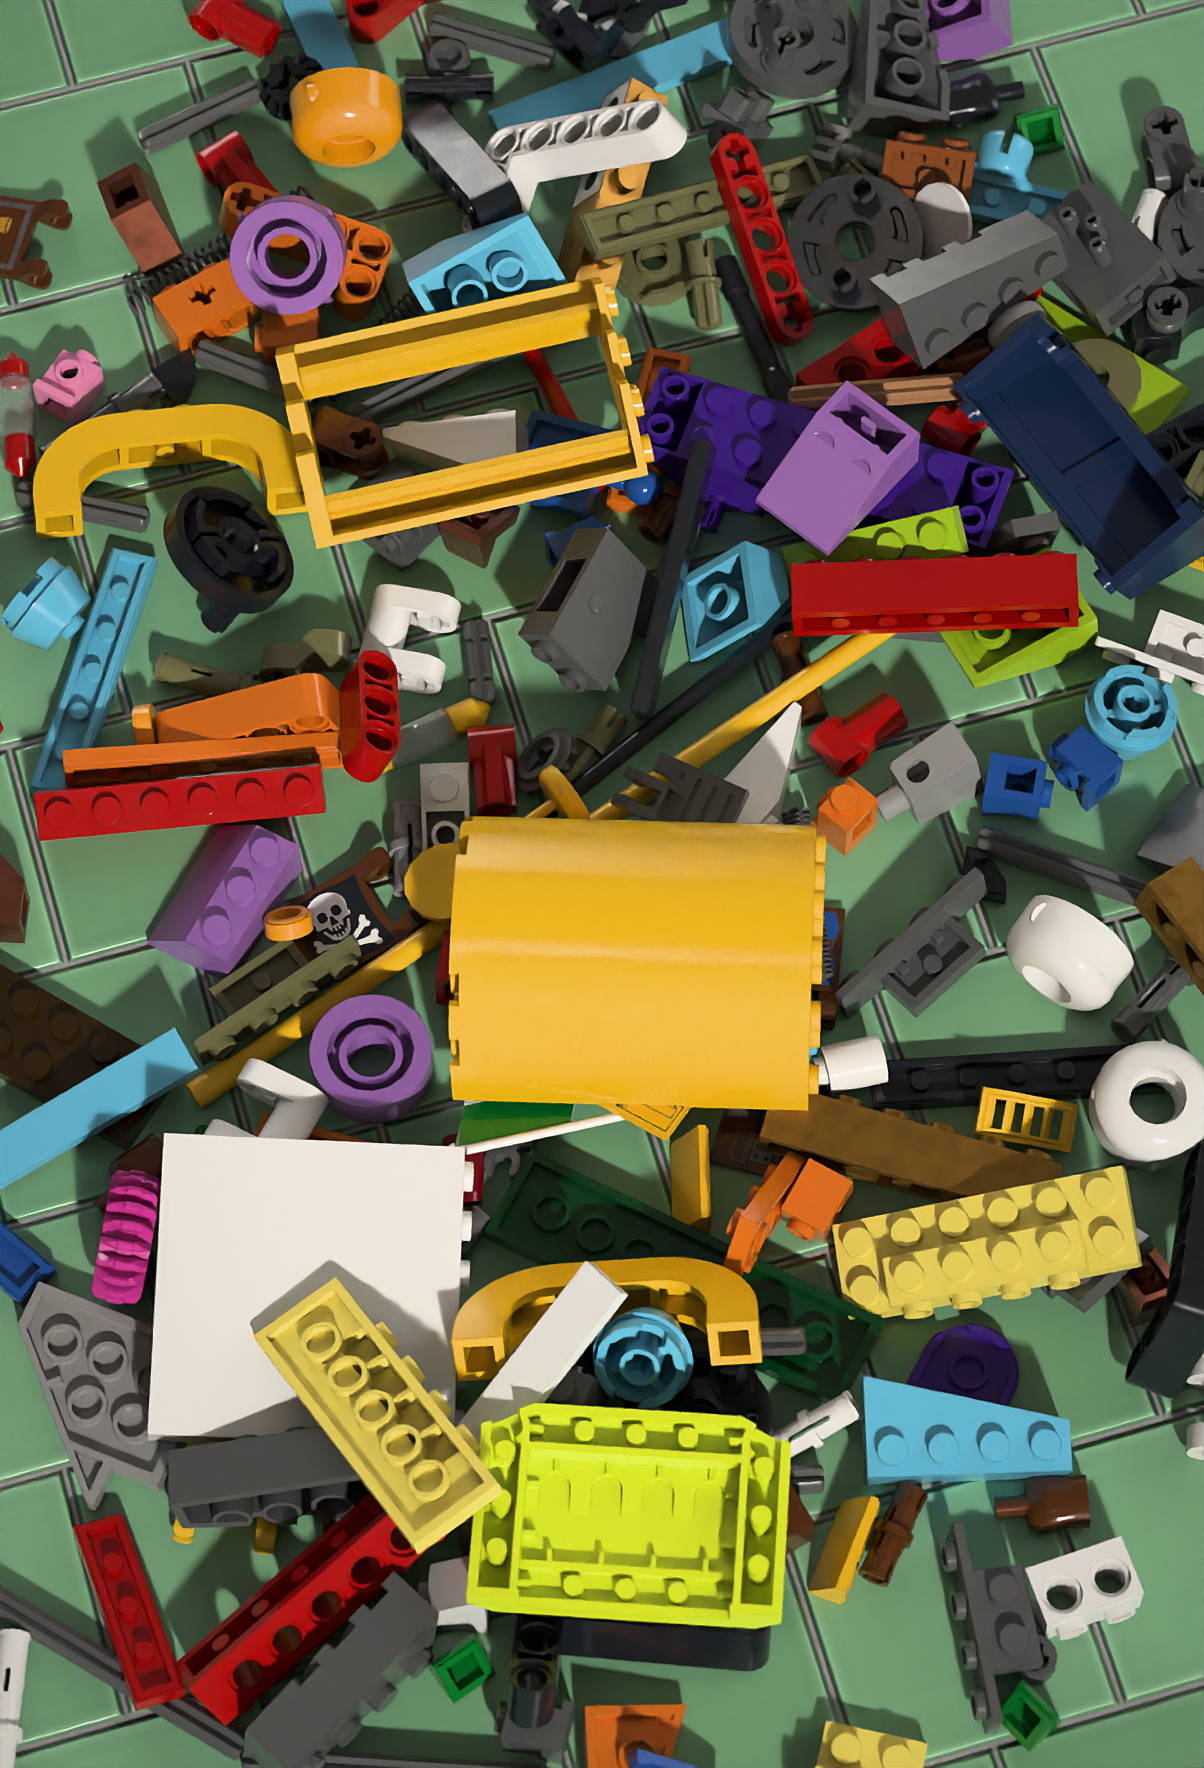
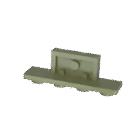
M349 935L310 963L292 940L279 941L209 988L211 997L227 1019L193 1042L197 1058L202 1066H205L212 1060L221 1061L227 1058L236 1050L238 1043L253 1032L255 1034L265 1032L276 1023L278 1015L293 1005L300 1007L308 1003L315 997L318 988L333 978L339 980L349 975L357 967L358 961L362 959L359 942L354 935Z

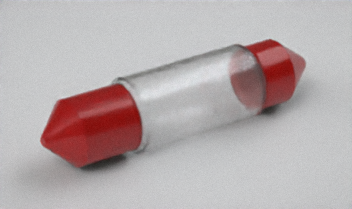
M11 351L0 362V442L3 445L5 470L19 479H23L36 468L35 442L37 435L33 382L30 378L29 364L17 353Z

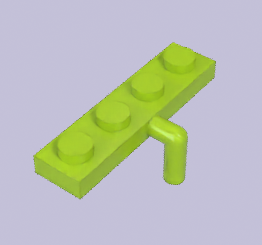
M958 505L853 529L829 556L808 541L781 547L790 584L791 564H803L809 560H823L831 563L851 562L858 558H869L874 561L899 560L906 556H915L921 559H940L969 551Z

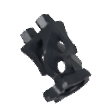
M528 0L539 20L535 25L537 31L551 43L567 63L584 74L590 73L603 59L620 60L629 56L647 33L653 15L663 10L685 5L688 1L582 0L580 8L576 13L572 5L564 0ZM613 16L607 22L594 24L601 18Z

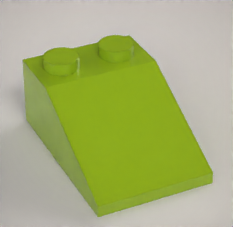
M1047 546L1033 555H1041L1044 552L1053 550L1050 546ZM1078 589V627L941 631L938 633L973 688L977 689L1057 665L1094 645L1098 636L1097 616Z

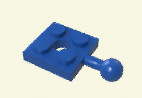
M532 409L526 423L529 450L614 431ZM648 469L649 475L603 485L625 491L627 497L638 505L653 503L661 493L660 478L650 469ZM600 486L525 503L586 519L589 516Z

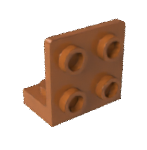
M904 130L898 132L897 138L891 137L887 140L881 179L895 185L909 199H915L917 194L926 185L944 182L953 185L961 192L969 206L975 161L979 150L970 149L971 140L945 137L942 140V145L926 142L927 134Z

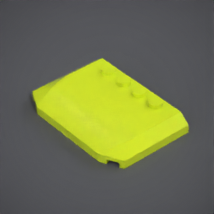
M533 1403L519 1409L518 1414L493 1424L492 1420L481 1423L479 1444L481 1449H479L478 1458L497 1480L503 1493L473 1514L466 1592L467 1603L493 1612L751 1629L781 1624L791 1461L790 1442L782 1438L781 1442L756 1429L755 1423L742 1416Z

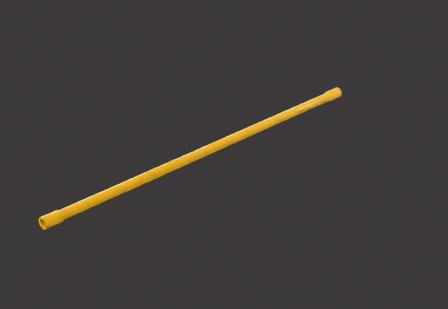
M897 633L852 635L675 755L674 758L700 768L787 709L793 702H797ZM654 771L649 773L650 775L659 778L665 782H671V779L666 778L660 774H657ZM634 784L619 793L625 794L643 805L660 795L645 787H639ZM610 799L589 815L590 819L623 820L631 814L610 803L612 799ZM432 920L229 1059L218 1062L187 1083L185 1087L200 1109H203L237 1085L236 1079L249 1058L267 1062L315 1030L320 1019L331 1008L344 1000L359 995H366L441 944L444 930H451V921L438 922Z

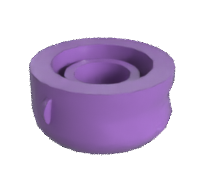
M283 195L259 203L247 215L239 213L237 219L239 226L231 242L229 260L236 284L247 299L264 310L285 315L304 313L318 307L321 303L333 301L330 295L337 287L345 269L347 246L340 224L329 208L323 207L318 202L303 196ZM289 234L303 240L310 254L308 267L301 272L293 274L276 268L268 254L269 243L272 239L279 235Z
M376 994L359 995L342 1001L331 1008L320 1019L313 1031L309 1046L310 1066L316 1088L328 1097L329 1107L339 1115L354 1122L375 1124L400 1118L420 1102L431 1084L434 1067L431 1038L427 1027L412 1008L392 997ZM372 1049L383 1050L395 1056L390 1069L382 1075L374 1077L362 1076L354 1072L349 1066L354 1057L361 1052Z

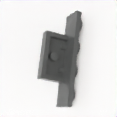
M975 867L965 876L960 875L952 880L947 886L944 895L931 907H924L919 910L911 919L907 929L897 938L886 940L877 949L874 958L860 971H852L843 979L839 990L836 992V998L841 1013L847 1019L851 1018L883 988L917 1018L986 955L984 945L957 922L988 894L984 875L979 869Z
M956 1522L952 1524L946 1541L941 1542V1559L945 1572L952 1571L956 1590H951L950 1602L955 1621L962 1620L966 1639H962L960 1642V1652L964 1669L966 1671L972 1670L976 1688L970 1691L973 1717L976 1721L982 1720L985 1735L994 1734L1003 1721L994 1675L1040 1669L1043 1665V1658L1023 1564L973 1571L963 1522Z

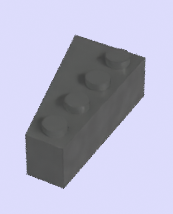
M292 1427L282 1433L263 1436L247 1434L231 1441L212 1444L196 1442L189 1444L186 1448L168 1450V1504L182 1528L250 1526L253 1522V1517H263L267 1521L278 1523V1525H297V1519L307 1515H329V1524H335L370 1493L321 1427Z
M393 1572L381 1584L382 1588L385 1589L384 1597L372 1610L363 1604L349 1619L351 1624L344 1631L340 1640L341 1643L337 1647L326 1643L313 1657L304 1673V1676L307 1678L306 1681L301 1684L297 1679H293L245 1730L243 1750L262 1768H322L326 1762L324 1756L336 1745H339L341 1748L348 1745L361 1730L362 1724L360 1722L372 1710L377 1713L382 1712L398 1693L396 1687L408 1676H411L413 1679L417 1678L432 1662L434 1658L432 1649L439 1611L396 1572Z

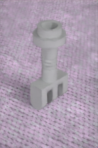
M830 122L823 123L819 131L821 136L815 138L812 143L813 149L808 151L818 169L834 173L841 160L850 163L852 159H856L862 166L878 171L879 178H881L884 162L883 154L851 145L852 137L849 128Z

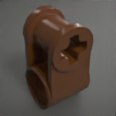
M319 406L315 410L311 423L321 467H329L356 476L359 479L371 480L389 464L388 452L383 446V433L378 425L343 414L332 407Z

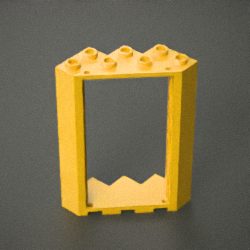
M593 277L276 348L275 357L285 396V407L295 446L296 462L316 548L320 549L649 475L646 463L653 462L654 455L649 434L640 435L636 417L645 415L639 388H637L636 383L629 385L625 376L624 367L632 365L626 338H624L623 334L616 335L613 329L611 317L619 316L614 289L611 288V285L604 286L599 277ZM599 335L622 430L326 495L307 400Z

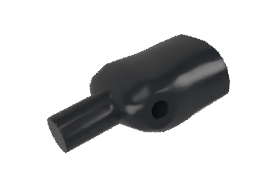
M975 73L960 80L950 81V108L947 125L951 127L993 120L1000 113L1001 102L1025 98L1023 82L1017 81L995 85L989 75L984 73Z

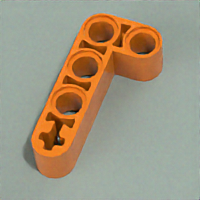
M248 182L232 184L227 188L223 197L219 216L221 230L233 238L239 226L237 219L240 212L247 215L259 203L273 197L283 196V194ZM332 212L345 235L347 246L346 266L336 287L333 305L340 317L349 321H360L368 317L374 307L387 270L393 244L385 231ZM284 234L270 241L268 251L309 265L310 254L308 247L297 236ZM362 253H371L377 258H367ZM348 290H358L364 295H353Z
M303 673L161 711L155 717L157 744L341 731L339 691L323 675Z

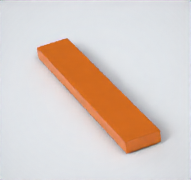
M341 731L62 750L65 786L68 787L322 762L323 769L344 768L341 757Z

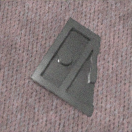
M1057 511L1008 521L993 531L986 553L968 557H993L999 553H1012L1017 556L1033 555L1047 546L1052 547L1061 530Z

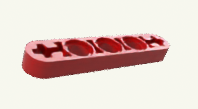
M730 133L724 136L711 150V166L768 331L777 343L784 346H794L800 343L812 331L814 324L813 315L756 150L747 137L739 133ZM729 150L733 155L738 154L740 160L736 162L734 158H727L725 153ZM738 174L739 178L734 180L733 177ZM739 188H747L754 193L757 199L755 208L746 207L740 202L737 194ZM753 230H762L768 234L771 239V249L763 250L755 245L752 240ZM775 271L784 278L786 284L785 291L778 292L769 286L766 279L767 272ZM790 299L791 302L786 306L784 301ZM787 317L789 321H796L798 327L794 330L790 325L785 326L783 319Z

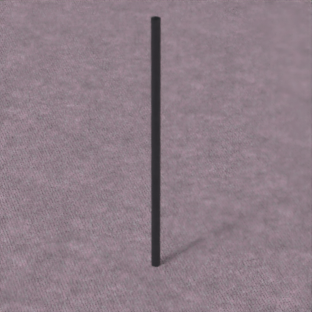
M792 606L572 780L570 784L580 798L772 645L771 640H774L776 635L793 629ZM554 810L544 818H556L559 814ZM409 910L411 917L420 926L429 920L422 917L415 910Z

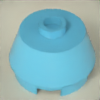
M53 557L49 558L37 570V575L28 583L23 591L18 592L1 615L2 619L0 620L12 631L10 637L47 651L61 637L69 641L85 622V619L80 614L91 600L71 565L65 568Z
M1121 665L1111 668L1090 686L1085 697L1088 731L1122 760L1140 758L1163 745L1172 736L1177 723V699L1169 683L1165 681L1164 685H1161L1155 678L1142 673L1144 667L1138 665Z
M635 1308L616 1317L601 1329L593 1347L595 1373L601 1387L612 1398L616 1394L625 1400L639 1403L638 1408H653L665 1404L684 1388L692 1373L693 1355L682 1327L673 1316L658 1308Z

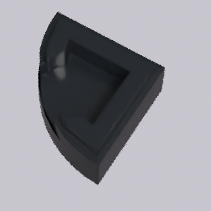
M190 348L151 369V372L163 386L160 389L166 391V398L173 407L183 405L189 400L196 382L197 368Z
M967 846L961 875L965 876L976 867L983 873L988 894L981 900L1005 904L1007 891L1004 876L995 864L989 860V856L978 849Z

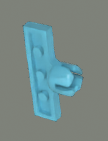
M993 130L988 132L982 138L975 162L969 201L972 220L993 225L1025 210L1030 211L1037 218L1043 219L1063 202L1069 192L1035 185L1027 180L1033 158V146L1028 139L1014 133L1007 154L1004 153L1005 144L1003 143L1006 131Z

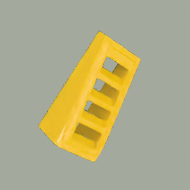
M983 1086L981 1088L973 1135L989 1136L1002 1141L1071 1153L1079 1104ZM996 1100L1006 1101L1001 1130L992 1128ZM1015 1103L1025 1105L1020 1133L1011 1132ZM1034 1107L1044 1108L1039 1137L1030 1135ZM1054 1110L1063 1112L1058 1140L1049 1139Z

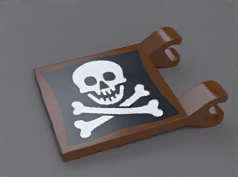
M383 847L374 848L354 866L285 905L304 906L311 911L313 931L304 937L292 940L309 963L349 935H354L359 942L362 959L358 961L357 967L350 973L352 974L429 923V921H426L420 926L411 917L408 910L392 925L366 883L382 879L393 871L390 856ZM333 978L318 989L321 992L341 979L335 980Z

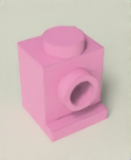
M63 349L41 380L37 379L32 386L39 410L70 425H74L85 417L104 390L105 382L100 363L92 354L84 350H78L74 355Z

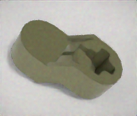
M313 628L296 644L267 645L262 650L259 677L264 682H271L298 674L315 673L316 671H343L350 664L352 638L340 630Z

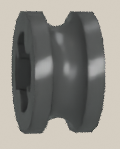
M1169 286L1154 290L1148 298L1145 315L1150 327L1157 332L1165 334L1180 330L1186 322L1189 306L1185 294L1179 289ZM1162 305H1172V315H1162Z
M1039 1634L1038 1639L1043 1662L1048 1663L1047 1666L1036 1669V1671L1013 1672L1017 1680H1024L1028 1685L1032 1686L1043 1684L1051 1678L1055 1671L1058 1656L1053 1643L1048 1638Z

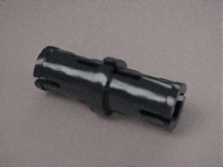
M445 69L444 74L405 73V101H445V105H454V101L463 100L494 101V72L454 73V69Z

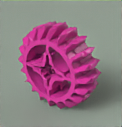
M118 1170L111 1177L91 1288L95 1298L107 1300L108 1303L120 1305L122 1303L135 1304L142 1295L161 1189L158 1177L146 1175V1172Z

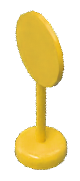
M549 765L539 774V784L548 801L525 817L544 818L556 810L564 819H590L585 804L566 777L554 765ZM457 843L437 844L421 852L410 864L405 875V895L412 909L426 919L438 922L451 921L456 855H460L459 844Z

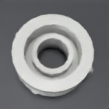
M1035 896L1010 929L1006 942L1007 955L1019 976L1031 988L1060 1006L1080 1011L1098 1009L1109 1002L1117 987L1133 969L1134 964L1132 955L1126 945L1105 924L1080 907L1054 896Z
M1162 1038L1159 1041H1143L1132 1044L1114 1053L1103 1065L1097 1076L1088 1102L1089 1119L1092 1129L1101 1145L1114 1158L1127 1165L1146 1169L1147 1172L1175 1165L1190 1156L1199 1142L1204 1139V1067L1188 1051L1169 1044ZM1153 1083L1165 1088L1174 1100L1175 1111L1173 1117L1163 1124H1152L1139 1118L1132 1110L1130 1104L1131 1092L1136 1087L1142 1084Z

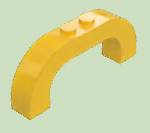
M183 404L164 409H134L129 412L102 415L83 421L71 427L54 440L38 463L33 480L37 540L83 535L82 494L92 481L106 473L126 469L204 461H227L240 465L250 471L262 488L267 516L308 512L296 462V451L292 433L275 419L261 412L231 404L194 406Z
M685 1257L592 1261L628 1294L607 1323L635 1308H658L669 1313L678 1322L695 1326L707 1334L711 1366L762 1363V1340L757 1299L750 1285L735 1272L712 1262ZM585 1262L551 1264L524 1269L493 1281L471 1296L458 1312L453 1325L451 1340L457 1380L494 1379L509 1360L515 1348L524 1341Z

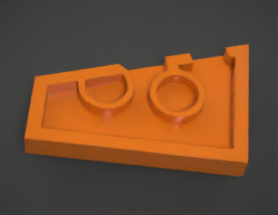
M789 1150L778 1166L772 1163L769 1165L762 1178L760 1187L757 1185L753 1186L743 1209L738 1207L729 1222L726 1235L733 1238L723 1267L730 1269L740 1277H742L744 1272L750 1273L766 1237H771L782 1218L781 1208L801 1174L807 1158Z

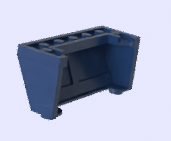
M1037 312L953 386L963 398L958 403L963 413L975 425L982 420L992 429L1095 558L1094 562L1099 568L1093 575L1109 594L1112 595L1117 590L1131 600L1204 556V505L1070 340L1041 314Z

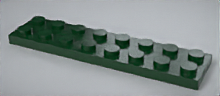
M532 1149L527 1154L484 1230L486 1239L541 1266L585 1261L655 1257L693 1258L723 1266L730 1247L729 1244ZM757 1258L750 1273L744 1272L742 1278L755 1293L760 1328L802 1327L806 1332L807 1346L806 1352L800 1355L762 1356V1363H747L746 1365L822 1403L831 1401L846 1390L850 1392L884 1327L885 1319ZM678 1322L683 1330H700L695 1326Z

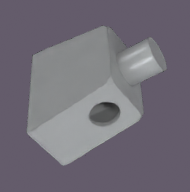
M951 721L892 761L888 768L894 785L874 797L879 800L878 812L885 822L909 810L916 822L923 824L983 793L984 785L977 758Z

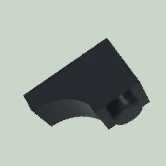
M1204 287L1179 289L1187 297L1189 306L1185 324L1174 333H1160L1150 327L1145 316L1147 304L1126 321L1131 352L1150 364L1155 365L1163 364L1169 360H1178L1181 343L1190 334L1204 328ZM1162 305V315H1172V305Z

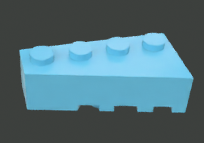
M863 1376L861 1403L865 1485L898 1484L900 1481L935 1483L1023 1480L1033 1476L1044 1475L1069 1476L1073 1470L1070 1419Z

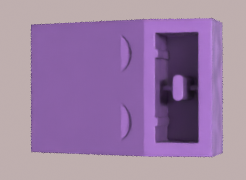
M847 380L816 412L757 496L756 503L829 556L918 462L920 433Z

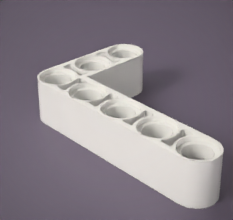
M647 99L508 126L497 131L489 139L485 153L513 183L520 198L523 212L529 213L538 182L672 157L684 146L687 139V131L657 99ZM464 215L462 226L465 232L472 231L471 224Z

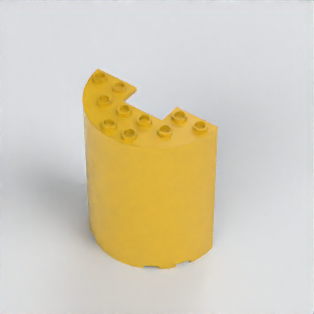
M465 816V821H462L459 832L460 855H456L450 931L449 974H451V993H454V1000L449 1001V1040H451V1055L455 1057V1059L450 1060L453 1100L603 1105V1103L679 1105L699 1108L808 1111L809 1094L819 1093V1065L810 1064V1047L820 1048L821 1001H811L812 984H822L826 835H817V825Z

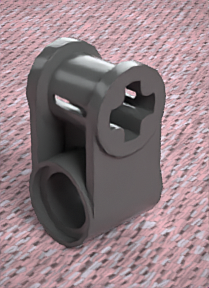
M1158 106L1149 111L1145 117V133L1141 139V151L1146 165L1149 188L1159 190L1166 195L1177 193L1182 189L1185 174L1188 173L1190 175V170L1198 168L1196 155L1193 149H1191L1181 113L1169 106Z

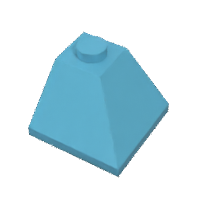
M743 541L687 574L682 593V604L690 661L698 663L763 626L790 597L783 555L748 541Z

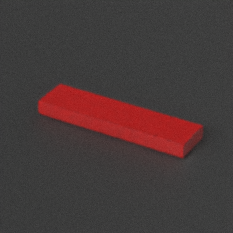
M122 1512L73 1526V1535L134 1710L139 1711L185 1697V1687L174 1665L176 1663Z

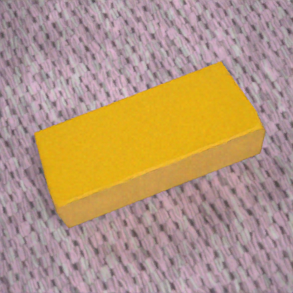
M698 1125L676 1139L670 1147L672 1217L709 1234L711 1232L709 1130L706 1128V1125Z
M866 1496L847 1499L841 1503L808 1586V1591L811 1594L842 1605V1602L845 1603L879 1515V1498Z

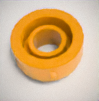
M333 68L306 77L291 91L289 104L292 116V138L299 151L313 162L337 168L360 167L381 160L399 143L403 129L400 89L395 81L387 75L365 68Z

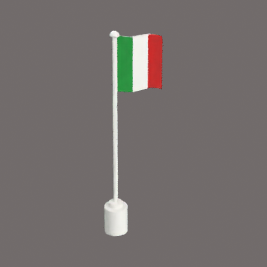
M877 1034L821 1046L819 1048V1057L812 1058V1065H819V1087L826 1086L830 1095L888 1082L886 1058L881 1040ZM464 1100V1109L456 1144L451 1143L449 1146L465 1147V1155L625 1119L614 1113H608L572 1121L576 1104Z

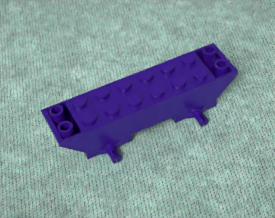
M661 366L644 408L645 415L641 416L638 428L640 435L649 434L654 455V461L650 463L681 488L693 440L697 437L713 442L716 455L704 501L707 508L700 522V529L707 532L710 525V534H716L725 511H741L763 517L765 509L756 503L757 496L816 412ZM919 442L918 462L854 529L958 505L969 551L960 555L972 556L986 553L1012 482L1014 470Z

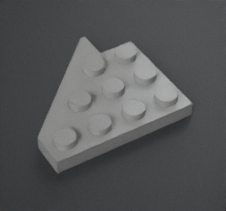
M38 1281L17 1325L88 1509L96 1512L113 1474L160 1492L168 1475V1450L180 1449L182 1442L148 1441L153 1325Z

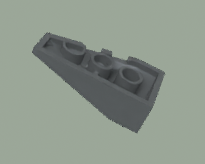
M862 0L848 90L847 128L889 138L898 136V132L901 130L917 132L945 126L949 122L950 79L947 69L941 68L936 51L939 47L936 32L931 33L925 14V9L928 6L926 0Z

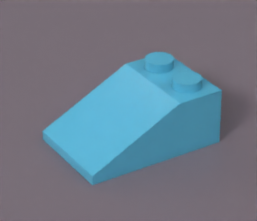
M527 212L443 240L402 263L407 282L426 314L568 283Z

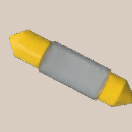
M469 697L445 709L439 708L400 726V748L383 773L391 769L397 770L457 742V739L467 735V727L484 726L490 711V705Z

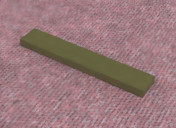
M810 153L761 166L776 211L798 206L814 188L824 183ZM738 174L733 177L734 180L739 178ZM714 178L579 214L574 224L591 261H596L731 224L717 180ZM739 188L737 194L740 202L746 207L755 208L757 199L754 193L747 188Z

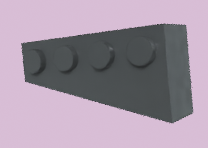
M1025 210L979 230L976 239L964 244L954 241L943 246L942 253L925 261L915 258L902 264V271L889 277L881 273L870 278L869 281L893 344L922 369H925L1002 315L1008 308L1019 303L1069 268V264L1059 234L1030 211Z

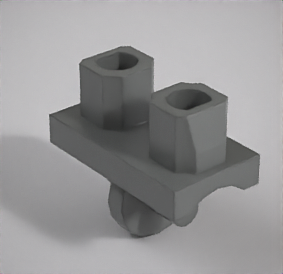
M729 86L720 102H706L699 114L705 118L716 119L708 131V143L711 150L724 136L730 133H739L747 138H768L774 127L765 121V118L773 107L775 100L757 87H748L745 92L736 86ZM729 150L725 153L727 157L734 156Z

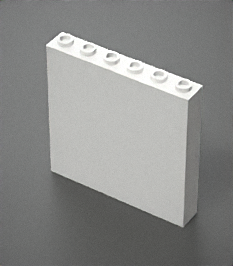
M164 1133L148 1441L219 1443L235 1440L237 1437L247 1434L263 1436L282 1433L292 1427H320L259 1347L253 1335L335 1277H337L374 1326L380 1321L385 1323L399 1343V1346L394 1349L400 1359L408 1354L411 1356L426 1378L420 1384L427 1393L437 1389L451 1408L453 1414L448 1417V1420L456 1427L464 1417V1410H455L456 1390H465V1381L457 1380L451 1339L454 1321L460 1311V1290L468 1291L470 1260H461V1241H470L472 1211H463V1191L472 1192L474 1162H465V1147Z

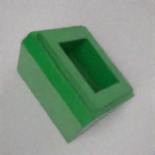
M1058 104L1014 114L1010 128L1012 134H1019L1031 142L1033 156L1065 148Z
M473 1634L435 1659L428 1667L453 1703L496 1674Z
M1024 1680L1016 1685L1000 1705L1003 1717L1001 1724L1028 1752L1032 1751L1062 1723L1060 1717Z

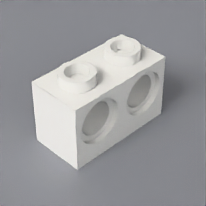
M1121 1536L1031 1566L1024 1571L1032 1610L1040 1631L1046 1638L1058 1635L1059 1640H1068L1088 1630L1087 1625L1103 1619H1106L1108 1624L1124 1621L1136 1613L1135 1608L1140 1607L1144 1594ZM1105 1575L1112 1576L1120 1582L1122 1589L1116 1593H1105L1097 1587L1095 1580ZM1054 1592H1063L1072 1598L1074 1605L1069 1609L1059 1610L1049 1604L1047 1596Z

